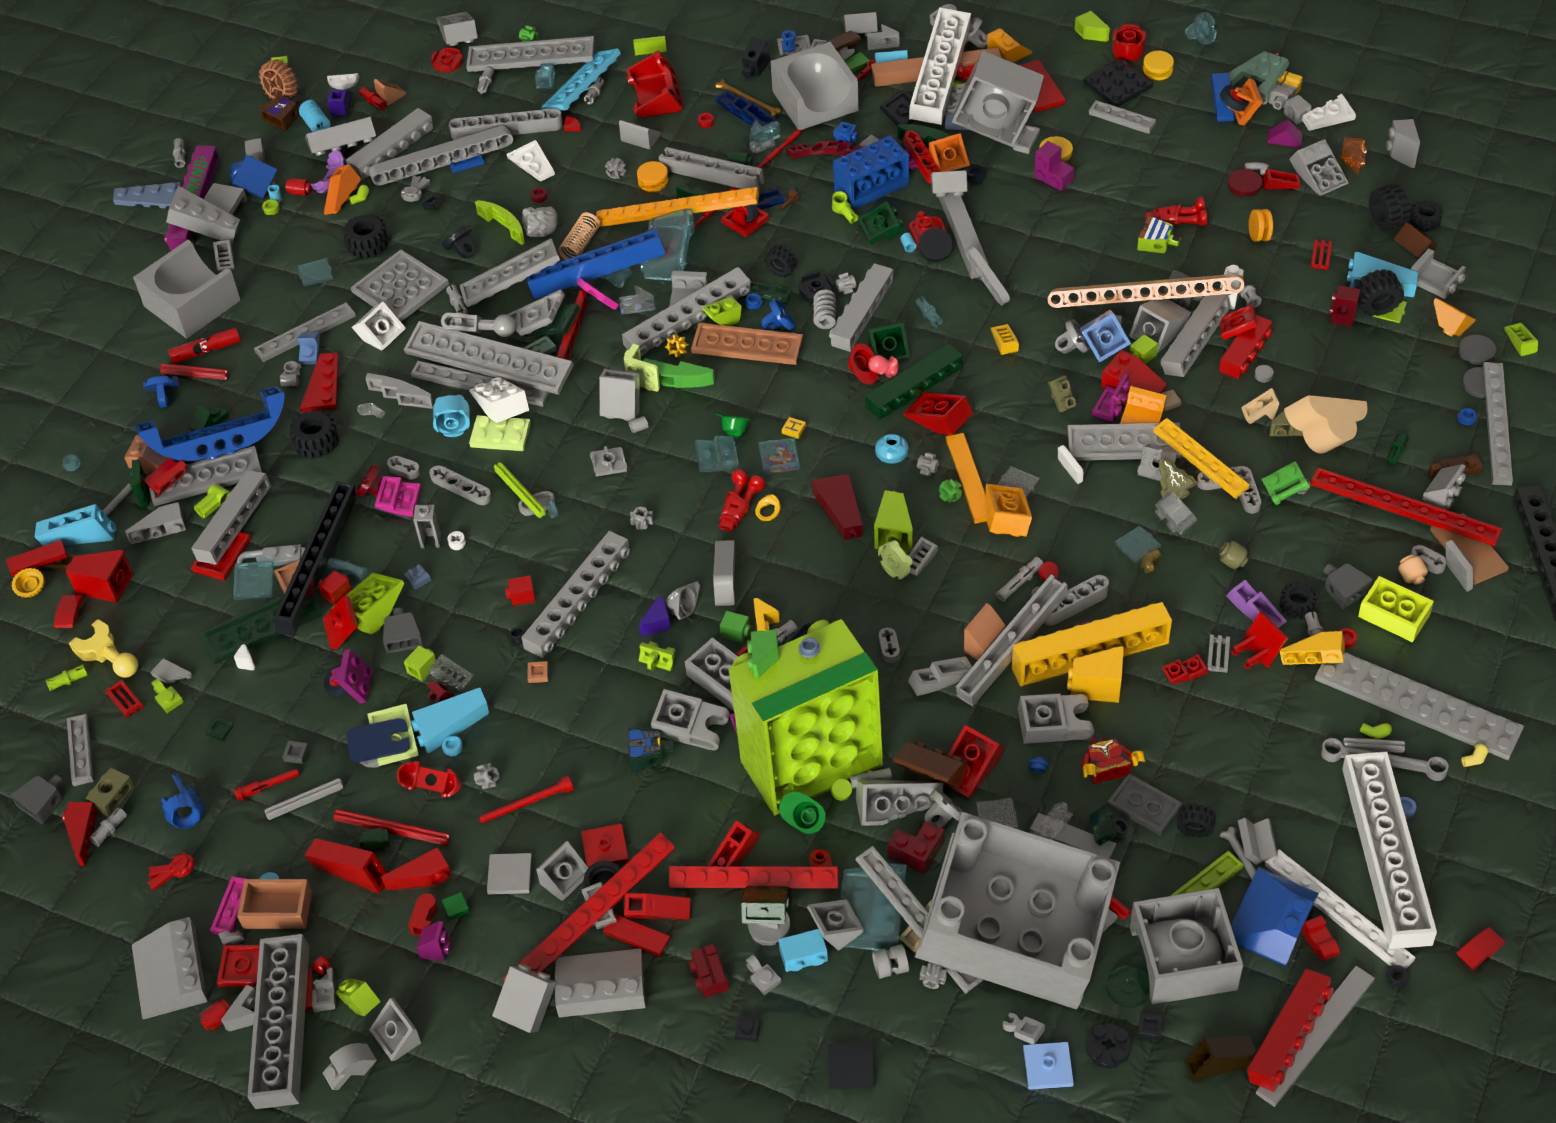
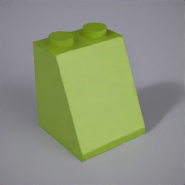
M884 491L874 524L875 549L879 550L885 543L895 540L906 555H909L912 551L913 528L903 493Z

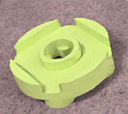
M897 541L887 542L879 548L878 556L881 555L883 559L880 563L891 577L897 576L899 577L898 579H902L910 573V566L913 563L909 555L905 554Z

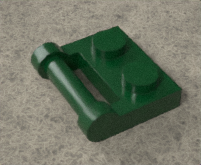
M132 460V468H129L131 477L129 485L134 489L138 499V507L144 509L149 506V486L144 483L146 475L140 460Z

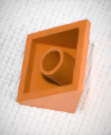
M961 133L929 142V153L941 172H950L970 166Z

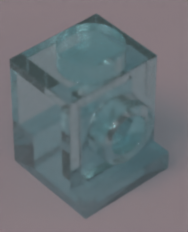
M541 63L540 69L535 74L537 88L553 89L555 80L554 63Z

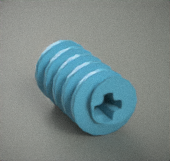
M307 100L301 104L299 114L312 132L330 128V120L314 100Z

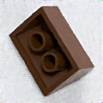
M915 741V744L907 742L893 758V762L905 769L960 789L968 766L963 763L964 759L954 755L951 758L944 756L945 752L936 748L930 751L926 749L927 745Z

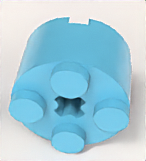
M448 395L436 398L433 406L434 429L437 432H442L446 437H457L462 435L466 429L468 430L470 426V408L462 395Z

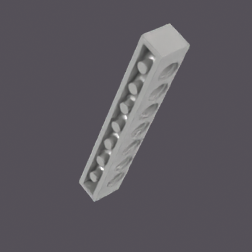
M739 267L733 269L623 333V345L627 350L630 349L632 344L639 345L640 355H645L652 348L660 346L669 338H673V335L689 329L698 321H703L708 316L702 310L704 306L731 296L736 300L741 296L747 295L750 291L749 278Z
M608 531L521 637L525 650L542 658L552 651L554 644L564 636L566 629L575 622L579 613L585 610L587 603L597 595L600 587L607 583L609 576L618 569L621 561L628 557L630 553L628 539Z

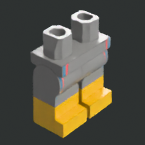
M1285 71L1282 77L1277 79L1276 87L1271 89L1270 97L1268 99L1262 98V104L1271 103L1278 110L1285 108V102L1295 97L1301 90L1303 77L1290 72L1287 74V71Z

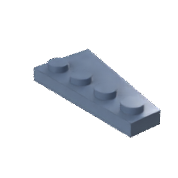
M181 183L115 188L113 201L115 205L136 206L137 204H142L144 207L157 205L159 208L166 209L167 206L171 205L178 186L181 187Z

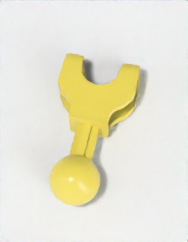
M99 619L91 624L95 632L91 638L81 640L76 637L69 642L72 651L83 661L98 660L101 663L107 659L111 661L114 672L120 677H130L138 669V660L134 655L117 652L114 645V637L110 633L108 625Z

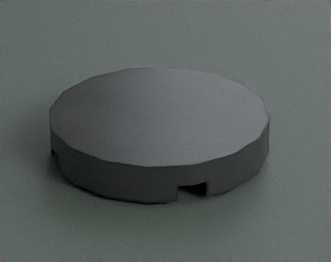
M1482 335L1466 336L1461 340L1458 348L1461 358L1470 361V364L1483 365L1484 362H1491L1496 354L1494 342Z
M1483 367L1469 369L1464 374L1462 385L1465 387L1464 390L1473 397L1485 398Z

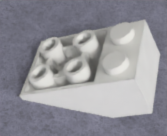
M500 377L494 378L486 384H478L475 388L469 390L487 416L497 423L529 411L525 391Z

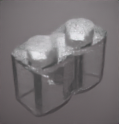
M1172 490L1155 504L1157 508L1155 513L1161 520L1166 519L1168 521L1166 525L1173 533L1177 531L1181 535L1198 521L1190 509Z

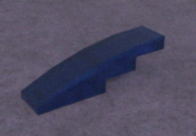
M728 89L716 97V102L754 127L767 131L777 122L774 117L756 102H748L741 95L736 97Z

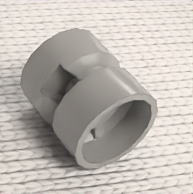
M902 944L890 947L889 951L885 949L872 951L873 963L879 979L891 976L892 972L896 974L909 972L908 960Z

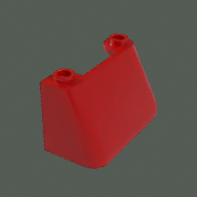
M660 51L627 68V80L630 85L635 86L638 102L634 104L633 108L637 117H653L678 113L684 110L676 72Z

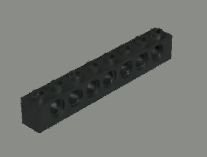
M1540 485L1517 487L1513 500L1554 620L1556 621V524L1552 521L1551 509L1547 507L1546 495L1542 493Z

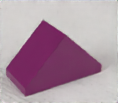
M1288 119L1269 130L1267 143L1301 148L1303 133Z

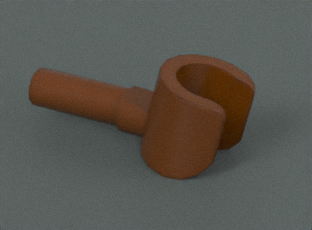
M791 189L788 192L789 198L780 206L782 210L791 202L796 203L799 201L798 192L795 189Z

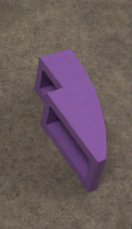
M1246 580L1227 594L1229 600L1253 622L1259 612H1263L1278 628L1287 622L1262 592L1257 594Z

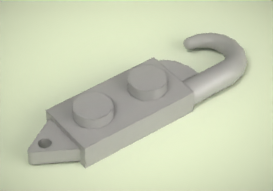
M299 544L246 551L238 557L237 565L241 569L248 570L250 567L243 565V561L247 558H256L257 563L263 567L288 565L300 560L305 548Z

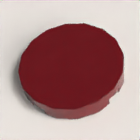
M1249 169L1236 170L1228 177L1229 189L1239 196L1246 197L1249 194L1253 196L1261 190L1262 178L1258 173Z

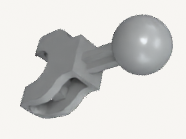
M445 313L441 318V325L445 329L470 335L481 334V330H493L501 337H508L516 329L515 320L507 314L499 315L495 320H482L478 315L463 313ZM452 317L450 324L448 326L446 321L447 319Z

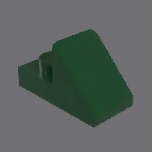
M217 403L208 410L199 404L189 427L195 431L217 425L228 418L229 414Z

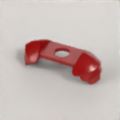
M415 761L402 764L397 771L398 782L409 790L420 787L441 792V797L445 798L452 796L462 787L459 777L451 769H447V772L420 767V763ZM429 774H434L437 778L436 783L432 786L426 782Z

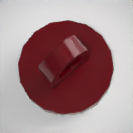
M373 464L369 468L366 477L361 480L355 491L356 495L362 498L368 491L377 497L379 492L378 486L381 485L382 478L377 474L381 466Z

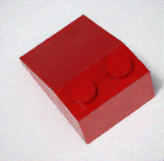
M1122 349L1102 371L1101 387L1103 388L1108 386L1116 389L1125 373L1129 374L1128 381L1131 382L1130 387L1133 386L1156 393H1162L1167 387V384L1138 357Z
M923 393L903 414L904 417L938 434L953 435L973 413L966 396Z
M965 725L947 757L951 758L954 755L964 759L963 763L968 766L960 789L952 786L949 787L970 798L994 769L1006 748Z

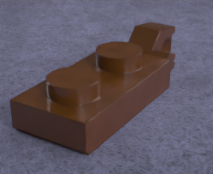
M1476 453L1438 461L1430 465L1428 473L1431 478L1436 477L1441 468L1463 464L1466 466L1464 474L1471 475L1483 472L1484 467Z

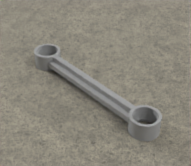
M1335 738L1326 739L1321 749V756L1328 762H1336L1350 754L1376 753L1345 747ZM1334 747L1339 752L1332 754L1326 751L1325 748ZM1388 754L1391 767L1424 772L1428 778L1434 781H1441L1447 775L1449 765L1441 757H1432L1429 761ZM1430 766H1440L1444 771L1435 772Z

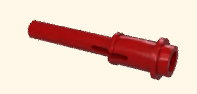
M296 768L261 782L256 780L242 787L237 786L233 791L237 801H244V798L261 793V790L298 777L299 773Z

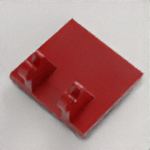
M1259 612L1242 642L1233 647L1235 650H1232L1231 653L1236 656L1240 652L1251 649L1256 655L1247 659L1248 663L1243 666L1246 669H1250L1256 664L1263 663L1266 668H1269L1288 637L1263 612Z

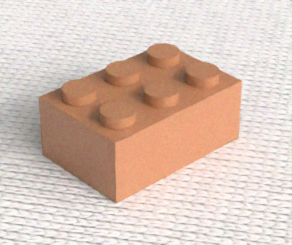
M244 879L238 911V919L242 928L306 929L312 896L308 880Z

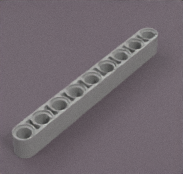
M498 126L372 165L369 169V174L375 185L388 184L449 165L450 162L456 163L478 156L477 153L485 154L507 147L512 144L513 137L506 126Z

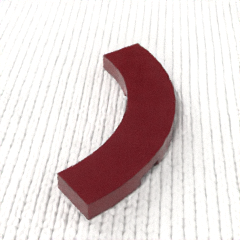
M818 141L815 145L806 146V143L786 147L785 149L786 154L795 159L817 154L845 156L864 146L856 147L853 146V143L841 141Z

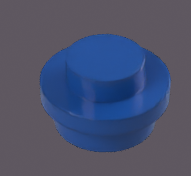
M751 293L745 299V305L749 309H758L762 306V298L756 293Z
M1464 408L1458 413L1457 419L1463 425H1473L1477 420V416L1473 409Z
M1033 757L1032 760L1028 761L1030 771L1035 773H1045L1049 767V763L1042 757Z

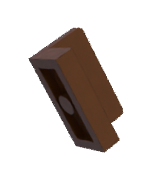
M850 30L824 42V44L831 42L837 51L844 47L852 49L856 47V42L861 40V38Z
M1408 222L1404 224L1394 237L1395 241L1417 258H1420L1428 248L1435 250L1438 246L1436 242Z

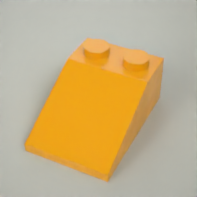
M986 484V513L989 531L995 534H1011L1015 537L1027 536L1032 515L1023 488Z

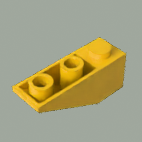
M1321 632L1282 648L1280 655L1283 665L1344 663L1345 642L1343 632Z

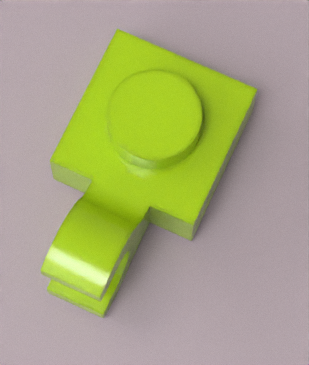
M158 678L151 682L154 686L153 689L158 694L155 696V700L166 713L184 703L172 686L166 689Z

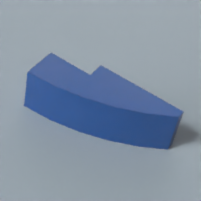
M1214 73L1211 75L1210 84L1217 122L1234 121V111L1227 108L1220 98L1223 88L1230 85L1228 73Z

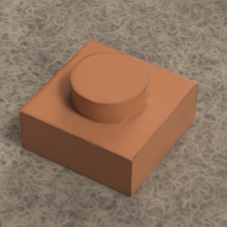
M547 661L528 663V683L548 682Z

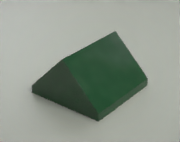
M903 322L868 330L869 347L873 351L874 356L881 355L887 360L891 356L897 360L910 358Z

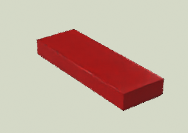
M60 540L8 558L6 561L10 574L13 577L18 572H21V570L38 568L67 558L64 545Z
M616 914L614 915L617 922L607 925L603 929L605 935L641 948V950L661 957L670 941V936Z

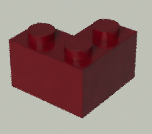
M925 821L916 837L897 829L887 844L888 858L925 875L944 844V829Z

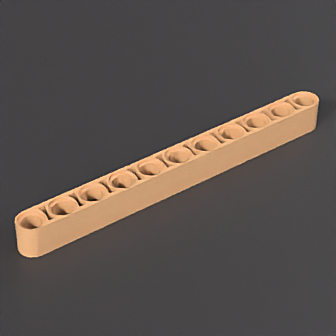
M1239 274L1056 288L1049 293L1048 303L1050 306L1057 308L1233 294L1243 290L1244 279ZM1233 280H1239L1241 282V285L1239 287H1233L1231 285V282ZM1220 281L1223 286L1216 289L1213 287V283ZM1196 283H1203L1205 287L1202 290H1197L1194 286ZM1179 284H1183L1186 286V290L1180 292L1176 287ZM1160 286H1166L1168 288V291L1166 293H1161L1158 290V288ZM1143 287H1147L1150 289V293L1145 295L1140 290ZM1128 288L1132 291V294L1125 296L1122 291ZM1112 290L1115 295L1107 297L1105 291ZM1093 291L1097 296L1094 299H1090L1087 293ZM1076 293L1079 296V298L1077 300L1070 299L1069 294ZM1054 294H1058L1061 297V300L1055 302L1052 300L1051 296Z

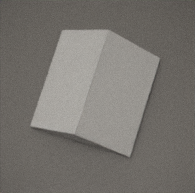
M619 121L621 141L649 150L662 133L634 123Z
M565 841L536 870L540 885L563 901L583 882L584 874L588 867L569 842Z
M847 899L810 904L807 907L824 939L838 951L863 933L864 929Z
M390 998L369 1030L390 1060L395 1061L421 1044V1041L412 1022L395 999Z

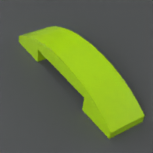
M480 200L475 202L477 214L488 222L495 219L510 230L512 239L521 245L525 244L522 227L512 213L494 203Z

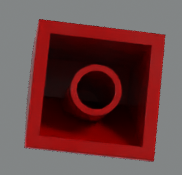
M123 550L74 556L66 568V573L77 595L118 603L134 575Z

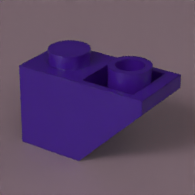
M330 90L327 100L330 114L347 116L353 93L348 90Z

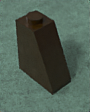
M1250 1035L1205 1038L1185 1060V1064L1192 1081H1199L1248 1067L1257 1051Z

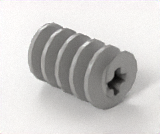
M820 290L814 295V324L821 329H830L836 324V296L831 290Z

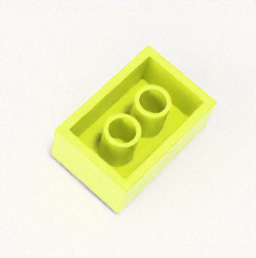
M1379 576L1363 599L1358 617L1413 642L1429 618L1434 601Z

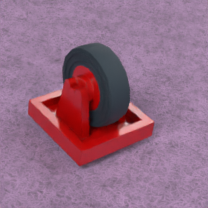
M756 204L733 207L732 210L721 218V223L747 238L769 220V214L757 208Z

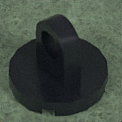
M464 225L457 229L451 238L447 237L442 243L443 248L446 251L454 248L461 257L471 258L476 249L468 238L472 231L470 226ZM463 246L469 248L470 252H465Z

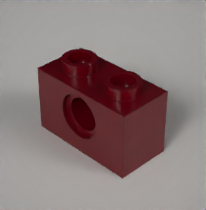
M1338 286L1337 292H1333L1331 301L1335 304H1331L1329 315H1332L1331 323L1353 326L1360 289Z

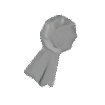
M413 175L411 186L404 187L401 191L402 199L409 202L418 201L422 197L421 190L430 185V180L425 177L421 179V176L416 177Z

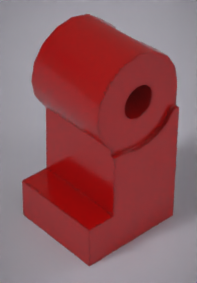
M423 894L417 899L408 924L411 935L420 936L423 928L432 925V917L438 912L433 895Z
M1321 915L1306 921L1302 934L1313 952L1324 962L1338 956L1340 951L1337 942L1326 928V922Z

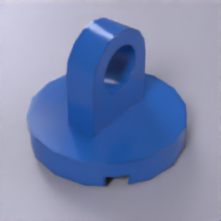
M773 299L769 302L772 312L762 319L761 326L763 330L775 331L782 325L788 330H792L796 323L792 315L784 310L785 306L778 299Z
M157 376L143 381L144 390L157 391L160 408L169 407L167 390L180 386L179 378L173 376V379H169V376Z

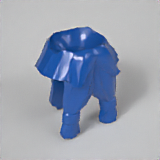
M172 774L180 794L174 795L169 799L167 797L161 799L164 817L170 825L176 828L189 829L201 822L206 803L201 802V797L194 787L190 786L188 788L184 785L180 775ZM189 806L192 808L191 814L187 817L180 818L177 813L180 807Z

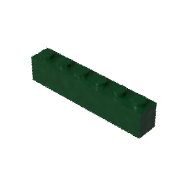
M948 343L865 395L866 408L879 420L890 415L899 407H903L910 400L917 398L921 393L931 389L940 381H944L948 376L963 368V355Z

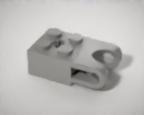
M663 689L651 721V730L659 732V737L714 751L718 749L720 739L716 733L707 728L713 724H726L730 713L726 708L703 702L702 699Z
M1082 694L1020 696L1017 709L1023 743L1083 740L1092 737L1094 734L1093 724L1090 721L1079 720L1074 715L1082 713L1087 709L1089 705L1087 696Z

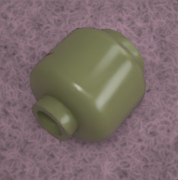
M1236 541L1225 542L1218 552L1220 561L1231 569L1244 567L1249 559L1247 557V549Z

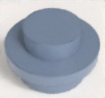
M805 638L799 645V653L803 657L812 658L820 652V645L814 638Z

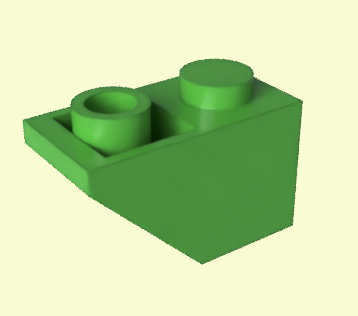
M777 631L751 632V640L747 641L748 653H752V657H748L749 670H753L754 678H759L779 660Z

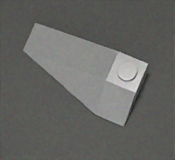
M877 779L857 780L856 803L860 823L862 826L884 825L889 823V821L897 818L901 819L916 811L931 808L936 801L930 794L934 789H939L943 792V783Z

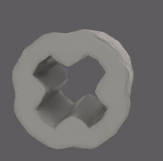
M1253 285L1245 286L1240 295L1246 300V306L1253 304L1254 308L1261 304L1262 299L1260 296H1257Z

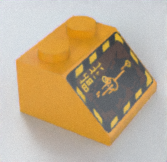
M1001 28L987 34V49L999 47L1001 57L1007 61L1014 63L1032 54V50L1019 39Z

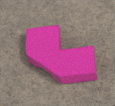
M579 278L577 285L610 308L616 310L619 305L618 303Z

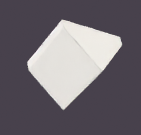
M241 645L234 655L237 667L254 670L255 665L246 645Z

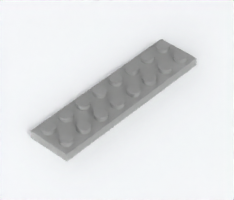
M594 36L469 46L466 68L467 72L483 71L486 67H491L495 70L593 61L595 39Z

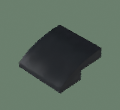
M872 1042L828 1044L829 1089L874 1087Z

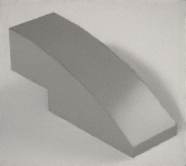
M966 656L932 662L930 668L912 671L908 682L917 696L928 694L961 681L972 668V665Z

